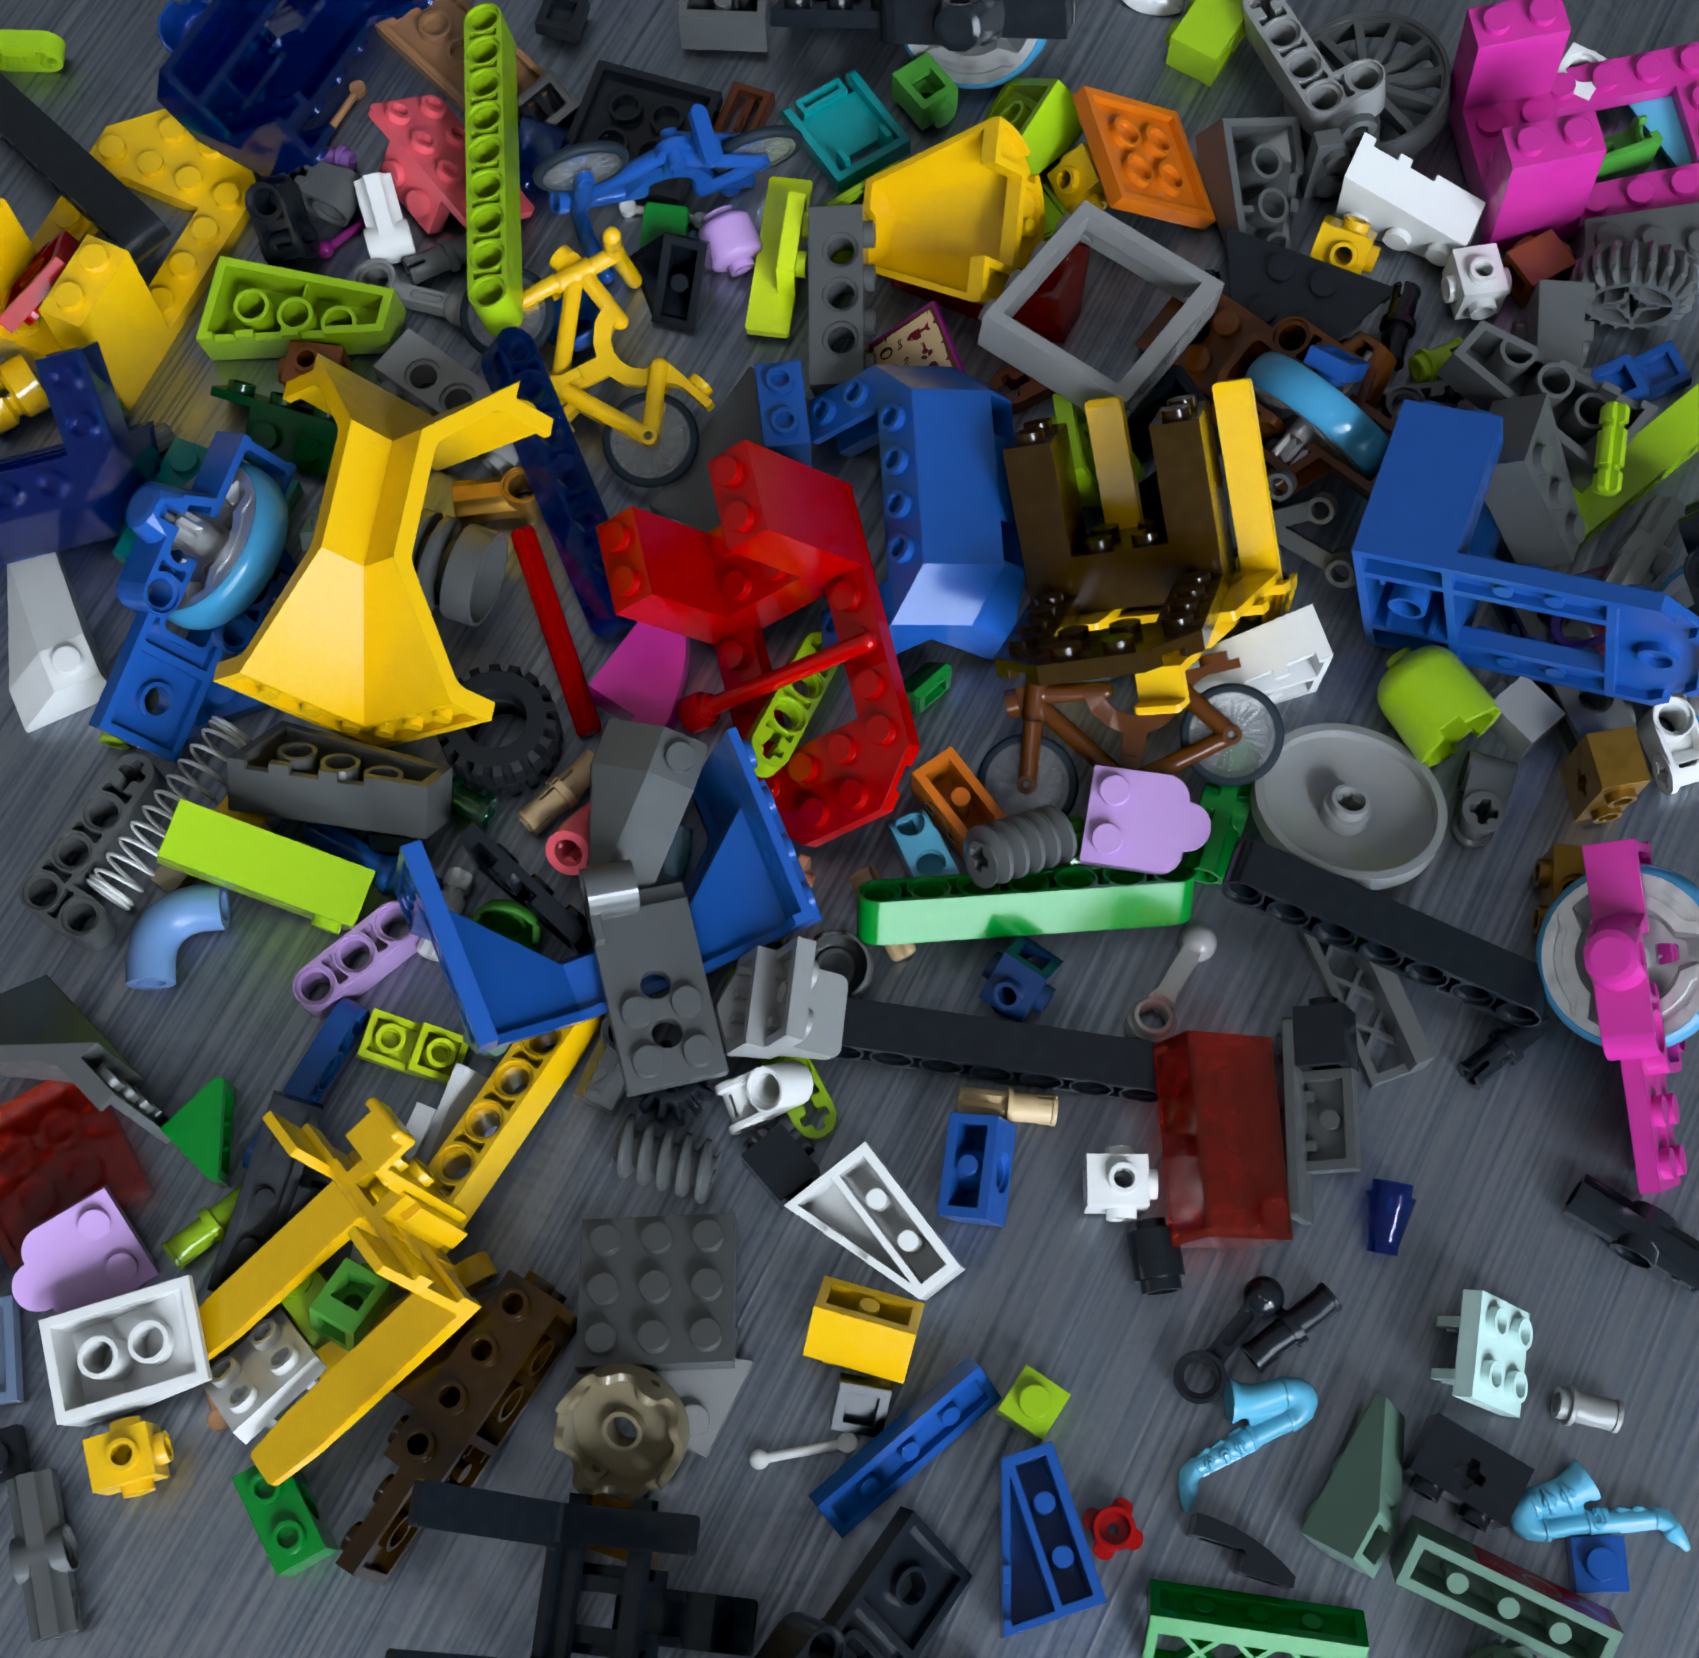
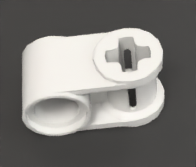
M1671 696L1669 703L1653 706L1641 718L1637 727L1638 738L1642 742L1651 764L1655 782L1665 795L1677 793L1681 786L1699 781V723L1690 703L1683 698ZM1658 717L1666 718L1670 721L1674 732L1663 728Z
M795 1060L756 1067L745 1074L716 1085L714 1087L716 1095L723 1096L732 1121L729 1127L730 1134L738 1135L759 1128L773 1121L774 1117L807 1102L813 1092V1079L808 1067L802 1062Z

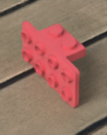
M433 94L371 104L368 116L390 141L379 172L391 173L398 200L428 235L442 232L449 212L455 216L462 226L467 228L465 126L441 98ZM520 189L521 219L531 217L534 205Z

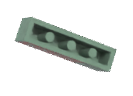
M1411 1515L1389 1561L1396 1584L1549 1658H1613L1624 1635L1613 1611L1414 1515Z

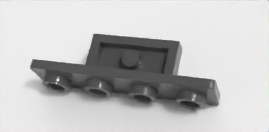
M1283 1017L1282 1032L1276 1035L1277 1056L1279 1061L1283 1062L1284 1081L1279 1082L1277 1094L1279 1106L1285 1112L1286 1131L1280 1133L1279 1147L1282 1159L1287 1162L1288 1180L1282 1183L1281 1199L1284 1210L1289 1212L1290 1219L1302 1225L1314 1224L1312 1175L1362 1171L1357 1071L1352 1067L1302 1071L1296 1067L1293 1017Z

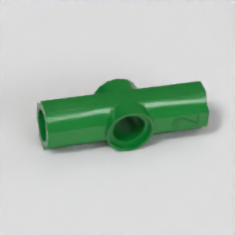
M1241 738L1237 744L1217 753L1212 773L1229 778L1248 775L1257 770L1262 748L1256 746L1252 740ZM1211 782L1205 783L1198 805L1209 815L1211 833L1207 842L1202 847L1187 853L1184 862L1195 870V881L1207 885H1222L1236 840L1241 837L1251 807L1249 794L1252 783L1234 787L1221 786Z

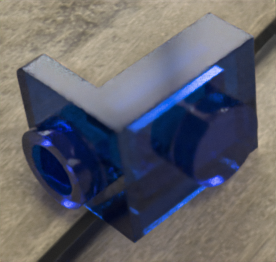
M529 115L522 117L518 131L521 187L539 190V187L533 180L534 169L544 158L562 149L568 132L567 129ZM555 167L549 170L544 177L554 180L556 174Z

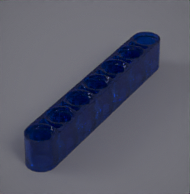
M507 327L498 334L482 355L481 367L491 392L520 381L517 399L525 400L522 395L526 396L536 406L537 410L554 419L551 435L543 438L549 445L543 443L539 438L541 436L537 434L513 442V445L589 627L600 638L606 640L616 639L637 621L622 616L619 618L610 608V606L613 607V602L596 531V526L607 521L609 517L535 341L525 330L518 327ZM504 353L508 354L513 360L509 359ZM557 479L561 480L567 488L561 486ZM574 521L582 525L585 531L579 529ZM592 564L598 566L602 571L603 575L598 573L594 569Z

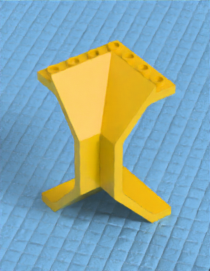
M317 353L314 369L287 381L282 398L289 403L298 399L304 400L332 415L338 427L337 439L314 536L307 553L247 648L236 657L218 662L213 681L348 739L381 748L492 721L495 702L465 689L454 675L413 566L412 553L431 468L439 471L534 434L547 438L551 435L554 419L537 410L533 403L517 399L520 381L432 416Z

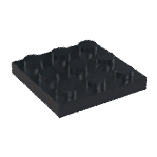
M598 60L562 148L566 145L587 141H615L627 148L630 161L653 149L661 142L659 133L663 129L676 127L677 131H692L687 114L694 104H701L707 109L713 128L723 104L722 92ZM611 153L587 154V171L596 173L606 168L617 159L618 155ZM562 163L555 166L556 176L563 178ZM677 177L654 183L649 187V194L642 200L683 206L691 185L690 178Z

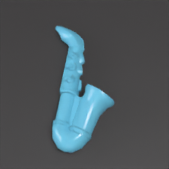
M1280 1376L1277 1379L1255 1384L1237 1382L1233 1378H1227L1224 1389V1408L1227 1421L1230 1424H1234L1240 1419H1246L1248 1425L1244 1426V1429L1240 1427L1232 1429L1228 1432L1229 1438L1225 1440L1220 1438L1211 1447H1203L1195 1458H1190L1180 1468L1178 1489L1183 1512L1191 1511L1197 1498L1198 1481L1201 1478L1255 1452L1262 1444L1290 1431L1295 1432L1299 1430V1428L1313 1418L1318 1405L1317 1393L1313 1386L1300 1377Z
M1575 1458L1557 1478L1525 1488L1509 1521L1512 1531L1526 1541L1547 1543L1551 1542L1552 1539L1587 1534L1590 1537L1657 1529L1662 1531L1669 1542L1676 1544L1683 1551L1687 1552L1691 1549L1680 1522L1668 1509L1653 1506L1648 1509L1635 1504L1631 1508L1616 1506L1613 1510H1608V1507L1599 1506L1593 1507L1591 1511L1589 1509L1585 1510L1584 1503L1600 1500L1601 1495L1586 1469Z

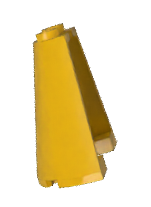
M1001 116L991 117L866 179L862 204L867 219L874 220L876 227V247L868 248V264H875L876 274L981 305H985L990 298L996 300L999 298L1010 275L1016 269L1022 271L1028 265L1033 250L1044 238L1045 206L1039 173L1031 174L1025 157L1031 151L1017 129Z

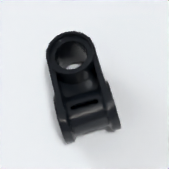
M284 175L275 176L256 182L248 188L245 195L246 208L256 230L261 253L268 265L283 267L288 260L299 257L312 259L319 254L320 246L317 232L311 224L301 190L292 178ZM270 190L277 197V208L270 200Z

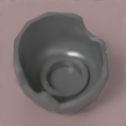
M826 930L814 937L813 940L817 941L815 960L819 963V969L843 975L848 981L847 997L858 998L869 988L875 970L872 951L867 944L861 941L856 934L848 930Z

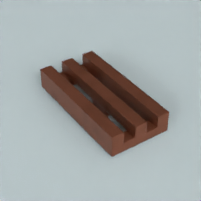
M734 81L715 122L713 131L726 132L742 95L747 96V99L732 132L744 133L758 100L761 103L748 131L765 127L775 105V93ZM755 147L741 154L752 155L755 150Z

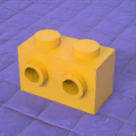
M825 1275L813 1307L803 1356L821 1360L829 1365H838L870 1374L878 1379H887L904 1384L925 1303Z

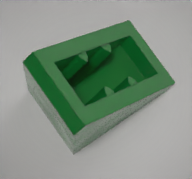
M217 1077L206 1084L160 1130L209 1180L219 1187L225 1188L231 1187L236 1088L224 1077Z

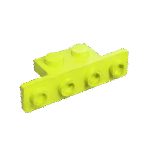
M777 176L769 178L760 231V240L763 247L756 256L745 323V331L749 335L784 339L790 336L799 278H806L808 268V251L803 249L805 239H808V207L811 204L813 191L811 180Z

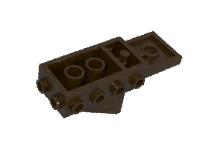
M509 1269L499 1285L476 1298L482 1307L391 1390L415 1407L410 1416H403L395 1424L388 1437L390 1445L383 1454L398 1464L400 1468L395 1475L389 1474L380 1483L373 1496L375 1505L365 1520L355 1523L346 1533L340 1546L343 1552L336 1561L338 1566L352 1576L384 1585L422 1529L409 1526L407 1522L414 1481L416 1479H428L469 1487L475 1486L577 1332V1317L563 1305L567 1298L555 1290L552 1284L530 1270L525 1278H522Z

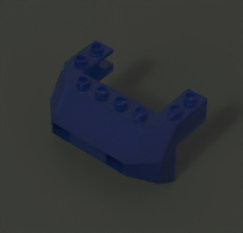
M212 0L160 68L157 101L198 142L264 178L283 172L287 175L298 167L305 165L313 167L327 155L329 147L326 144L336 132V129L331 124H327L303 132L301 127L307 119L313 118L324 107L326 103L323 99L324 95L329 89L335 87L344 79L347 74L345 66L349 60L358 56L367 47L369 40L366 37L376 23L391 17L398 20L412 9L419 8L424 10L435 0H286L273 19L271 15L282 0ZM271 19H272V21H271V22L269 23V25L266 27L265 23H266L268 20H271Z
M98 341L53 352L46 355V357L35 360L63 443L0 459V566L119 536L128 527L125 520V511L133 493L144 483L155 481L161 471L154 422L152 420L126 426Z

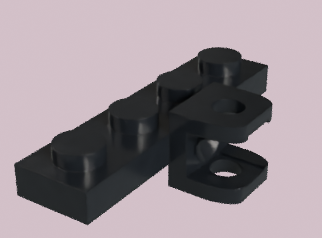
M274 1090L266 1113L272 1111L300 1128L306 1123L317 1128L324 1105ZM264 1120L208 1283L207 1290L212 1292L217 1290L329 1184L319 1179L301 1175L305 1164L289 1156Z

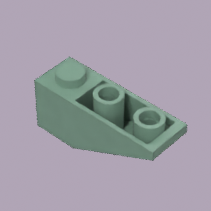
M1376 1393L1370 1406L1360 1414L1352 1439L1344 1453L1340 1454L1334 1461L1331 1477L1320 1497L1308 1508L1305 1524L1300 1531L1321 1552L1373 1579L1399 1533L1405 1417L1386 1396L1380 1393Z

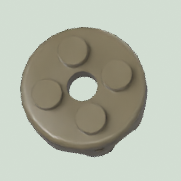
M612 1363L599 1366L584 1374L555 1409L558 1412V1418L554 1433V1446L557 1451H563L570 1458L574 1469L572 1483L580 1494L594 1496L598 1493H609L618 1496L625 1502L635 1501V1498L639 1499L657 1487L663 1489L680 1466L687 1452L690 1430L689 1419L683 1402L675 1390L661 1376L644 1367L630 1363ZM624 1417L629 1419L636 1427L637 1436L625 1437L618 1432L614 1425V1418Z

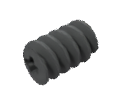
M1049 804L1039 806L1035 809L1022 811L1019 814L1006 816L1003 819L990 821L987 824L973 826L967 832L964 840L963 856L965 866L970 878L977 886L983 889L991 888L995 883H1007L1011 878H1022L1027 873H1037L1043 868H1053L1058 863L1070 862L1077 850L1076 834L1071 822L1060 809Z
M630 1113L617 1134L610 1157L609 1170L617 1162L618 1177L627 1179L636 1169L637 1183L646 1185L655 1175L656 1188L660 1191H666L675 1180L676 1196L682 1198L694 1186L695 1202L704 1204L714 1185L723 1151L718 1156L713 1155L712 1139L709 1138L704 1141L698 1150L693 1149V1133L690 1132L686 1133L679 1144L675 1143L674 1127L668 1126L660 1137H656L655 1121L650 1119L642 1130L638 1131L636 1130V1115Z

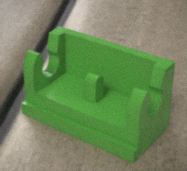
M1646 115L1634 118L1628 129L1604 137L1607 151L1595 183L1622 178L1649 168L1663 138L1658 130L1650 132L1644 137L1643 125L1647 121Z

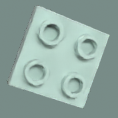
M1463 1289L1461 1316H1437L1436 1327L1446 1328L1447 1332L1459 1333L1455 1369L1431 1368L1430 1379L1439 1380L1442 1384L1453 1385L1452 1396L1499 1416L1520 1418L1521 1403L1525 1401L1528 1392L1527 1377L1524 1373L1526 1351L1530 1348L1533 1340V1329L1529 1321L1530 1313L1483 1290Z

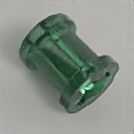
M452 777L451 817L468 826L474 822L485 833L497 814L500 803L499 798L491 794L485 797L466 787L463 780L459 777Z

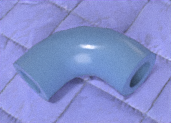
M198 883L169 891L147 907L130 934L125 958L126 986L150 990L176 985V959L182 943L190 936L201 932L228 930L231 910L227 888L213 883Z

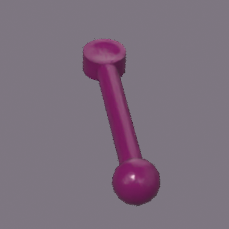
M361 218L332 240L321 241L319 243L320 250L318 255L322 258L331 257L336 247L366 227L364 219Z

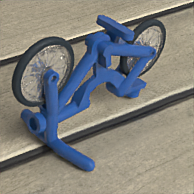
M694 104L687 114L692 131H677L676 127L663 129L659 133L661 142L653 149L630 161L627 148L615 141L595 140L566 145L544 158L535 167L533 180L540 189L550 192L549 204L554 215H567L570 212L577 239L585 255L589 258L602 250L594 234L589 217L591 208L643 199L649 194L650 185L677 177L690 178L693 191L698 197H707L717 191L724 196L734 197L742 188L755 186L754 173L773 168L793 157L803 145L802 133L797 128L787 125L765 126L744 133L714 132L707 109L701 104ZM609 267L598 273V279L602 284L611 283L614 279L613 269Z

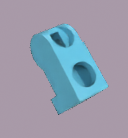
M923 808L886 824L893 848L908 877L960 874L938 829L934 828Z

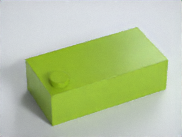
M182 798L178 802L156 860L158 864L311 919L310 925L339 935L340 930L346 932L355 927L376 872Z

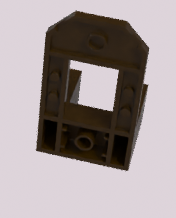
M1182 395L1166 400L1167 406L1160 408L1149 425L1164 516L1142 519L1137 522V527L1119 529L1118 523H1107L1092 527L1090 529L1091 533L1086 534L1067 422L1053 425L1052 418H1041L1025 422L1023 424L1024 429L1016 432L1011 441L1003 448L1030 603L994 657L999 678L1011 680L1019 677L1018 672L1025 673L1027 684L1045 686L1146 673L1163 666L1162 655L1179 649L1180 656L1188 657L1206 650L1236 571L1210 399L1197 401L1196 395ZM1164 603L1156 622L1141 624L1138 618H1127L1110 623L1109 629L1089 631L1087 625H1075L1080 615L1084 613Z

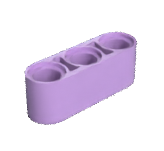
M390 901L381 905L301 968L295 975L292 983L293 994L297 1001L313 1017L327 1019L336 1004L345 997L356 1001L417 952L416 947L420 937L411 934L409 929L400 937L393 938L388 936L389 929L394 923L405 920L399 902ZM364 951L370 952L369 961L365 966L359 969L349 968L350 960L355 954ZM325 982L330 983L331 988L325 998L318 1001L310 1000L311 990L316 985Z

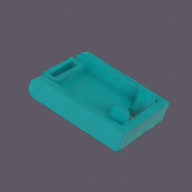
M854 69L845 74V80L852 91L848 94V89L837 77L795 101L797 115L790 107L780 111L783 124L797 128L802 133V149L838 194L879 169L911 153V139ZM877 145L880 146V149L851 165V160Z

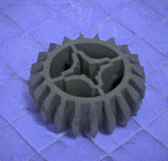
M1636 238L1633 242L1615 240L1613 245L1602 243L1598 244L1596 250L1584 251L1583 257L1576 259L1575 268H1573L1572 276L1570 277V281L1596 282L1595 300L1593 302L1590 301L1585 310L1586 320L1595 319L1597 325L1609 324L1614 329L1629 327L1631 331L1634 327H1644L1649 330L1652 325L1666 326L1670 320L1677 321L1682 319L1683 314L1692 310V305L1695 302L1699 289L1698 269L1695 268V259L1687 257V251L1682 249L1674 250L1673 245L1669 243L1658 245L1655 243V240L1638 242Z

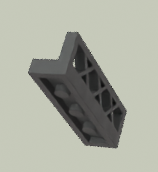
M1299 931L1327 996L1336 997L1339 999V1002H1343L1349 1007L1355 994L1372 1001L1376 1008L1377 1016L1372 1027L1356 1021L1358 1064L1369 1089L1424 1069L1435 1058V1055L1398 975ZM1319 943L1328 947L1325 955L1323 954V951ZM1333 950L1353 958L1357 970L1352 982L1332 974L1328 962ZM1360 978H1362L1366 988L1358 985ZM1339 988L1348 991L1345 1000ZM1381 1022L1386 1030V1033H1383L1378 1030ZM1360 1033L1368 1036L1366 1044H1364ZM1376 1039L1392 1046L1401 1065L1377 1073L1369 1055L1374 1040Z

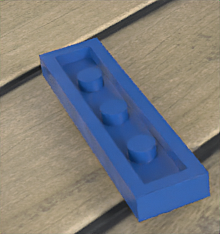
M968 1356L808 1495L840 1537H845L1002 1397L979 1364Z

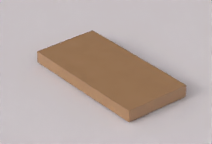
M406 0L375 24L378 35L465 115L464 18L474 6L468 0ZM516 45L518 97L547 72ZM545 91L542 96H545L550 91ZM532 101L528 106L531 107L536 101Z

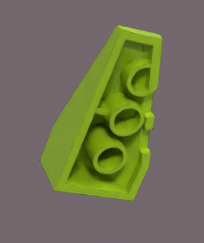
M1015 77L1005 83L983 119L985 121L991 117L1001 116L1017 129L1031 151L1028 156H1025L1031 174L1041 173L1065 153L1083 133V128L1078 121L1079 115L1072 98L1074 94L1059 79Z

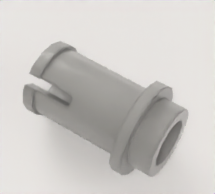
M1568 1384L1566 1387L1558 1386L1555 1389L1551 1399V1415L1553 1418L1559 1419L1563 1426H1571L1573 1423H1578L1617 1433L1624 1419V1404L1619 1399H1609L1581 1392L1577 1385Z

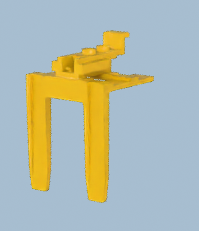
M371 1097L365 1102L370 1112L345 1135L355 1148L348 1155L334 1148L323 1133L309 1123L300 1128L272 1111L267 1112L262 1117L289 1156L324 1174L333 1181L199 1307L208 1359L211 1360L241 1338L350 1239L376 1274L411 1292L409 1297L299 1399L251 1451L250 1457L266 1482L273 1486L280 1485L319 1456L482 1307L475 1298L470 1296L458 1280L459 1276L453 1269L455 1266L441 1249L443 1245L453 1249L468 1235L460 1224L467 1217L466 1213L460 1207L440 1195L438 1190L444 1186L443 1183L433 1175L421 1160L415 1156L410 1160L407 1159L404 1153L414 1145V1137L394 1111L375 1097Z

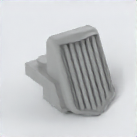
M797 936L778 950L758 945L738 958L736 972L729 978L713 1005L721 1040L726 1047L725 1055L761 1059L788 1056L829 1060L840 1053L848 981L841 974L819 969V963L815 960L817 941Z

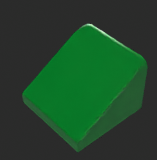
M646 202L643 213L640 249L665 232L689 237L691 221L688 207Z
M925 663L903 682L910 710L915 715H920L950 689L952 667L948 663Z

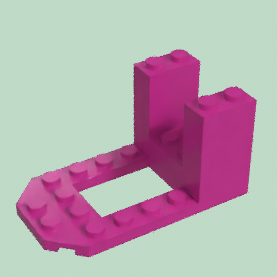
M1508 0L1467 9L1452 69V103L1448 118L1469 193L1486 202L1478 224L1483 245L1497 243L1499 251L1510 250L1522 238L1528 235L1537 237L1550 229L1556 233L1559 239L1575 237L1584 219L1699 202V41L1566 68L1567 73H1557L1571 32L1563 0ZM1575 80L1592 82L1596 90L1589 101L1573 94L1576 87ZM1672 96L1693 164L1595 183L1607 151L1596 111Z

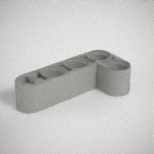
M1243 0L1242 7L1246 37L1311 136H1313L1314 132L1340 128L1344 121L1354 115L1370 113L1377 116L1382 112L1386 100V72L1380 62L1370 58H1363L1333 72L1286 0Z

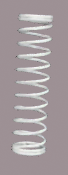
M216 715L211 716V720H208L211 728L201 729L202 738L209 747L198 743H191L189 745L191 754L199 763L184 758L177 760L179 769L188 779L176 774L165 775L167 784L177 795L161 789L153 791L155 799L166 811L152 805L141 806L145 817L156 828L141 821H130L132 831L143 843L126 836L118 837L119 845L133 860L115 852L105 853L107 861L123 877L98 867L94 868V874L89 875V878L86 879V883L120 908L126 911L131 910L134 903L126 895L110 885L99 872L126 884L140 893L144 892V888L123 871L110 856L118 858L150 876H155V872L141 861L122 840L132 843L157 857L159 850L134 825L148 829L163 838L165 837L167 831L152 818L146 809L157 812L172 820L174 811L166 805L158 793L178 802L180 798L190 801L172 783L170 778L195 788L211 799H216L215 795L189 774L182 763L192 765L216 778L221 783L227 784V780L209 767L193 749V747L205 750L227 763V756L208 739L205 732L225 739L238 749L252 741L244 732L227 720Z

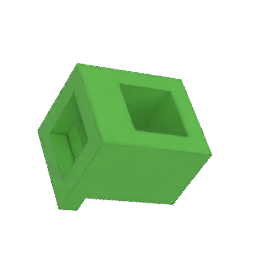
M926 52L892 73L891 101L896 106L900 104L922 131L931 125H934L936 128H942L956 114L958 87L929 53Z
M346 1257L309 1306L311 1329L350 1352L363 1340L390 1303L391 1283L388 1279L376 1274L368 1263L359 1265ZM358 1303L361 1306L356 1311L349 1307L348 1304Z

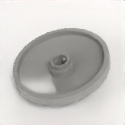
M1319 723L1288 732L1284 735L1283 748L1277 762L1267 774L1252 782L1250 789L1252 815L1260 834L1268 845L1370 890H1381L1398 886L1419 875L1433 860L1444 839L1447 828L1448 815L1443 791L1425 763L1421 764L1419 760L1414 758L1407 747L1380 732L1357 725ZM1274 743L1265 751L1264 755L1260 759L1257 769L1261 767L1270 756Z

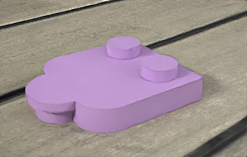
M1095 765L1079 861L1083 865L1155 875L1166 874L1179 865L1183 852L1197 850L1207 842L1211 833V821L1208 813L1200 805L1190 801L1188 788L1178 777L1169 774Z
M106 1184L37 1224L29 1231L21 1247V1256L24 1264L15 1273L11 1288L14 1299L21 1307L34 1312H42L53 1308L56 1313L61 1314L126 1294L159 1275L160 1269Z

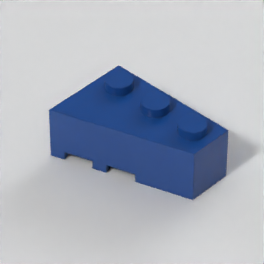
M1050 1441L1001 1458L998 1462L1000 1638H1005L1107 1603L1053 1442Z

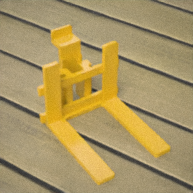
M1249 377L1218 381L1212 386L1241 572L1235 573L1206 650L1186 657L1180 656V650L1178 649L1162 655V667L1146 673L1134 674L1139 702L1134 706V710L1138 716L1180 713L1190 703L1185 671L1240 622L1239 618L1241 616L1264 615L1270 607L1268 599L1260 600L1263 596L1286 594L1291 589L1290 579L1283 580L1253 381ZM1115 395L1089 399L1085 402L1084 407L1105 524L1118 523L1119 529L1137 527V522L1144 519L1123 397ZM1164 603L1084 613L1080 615L1075 625H1087L1089 631L1109 628L1110 623L1127 618H1138L1141 624L1156 622L1162 609L1125 611L1129 608L1164 605Z

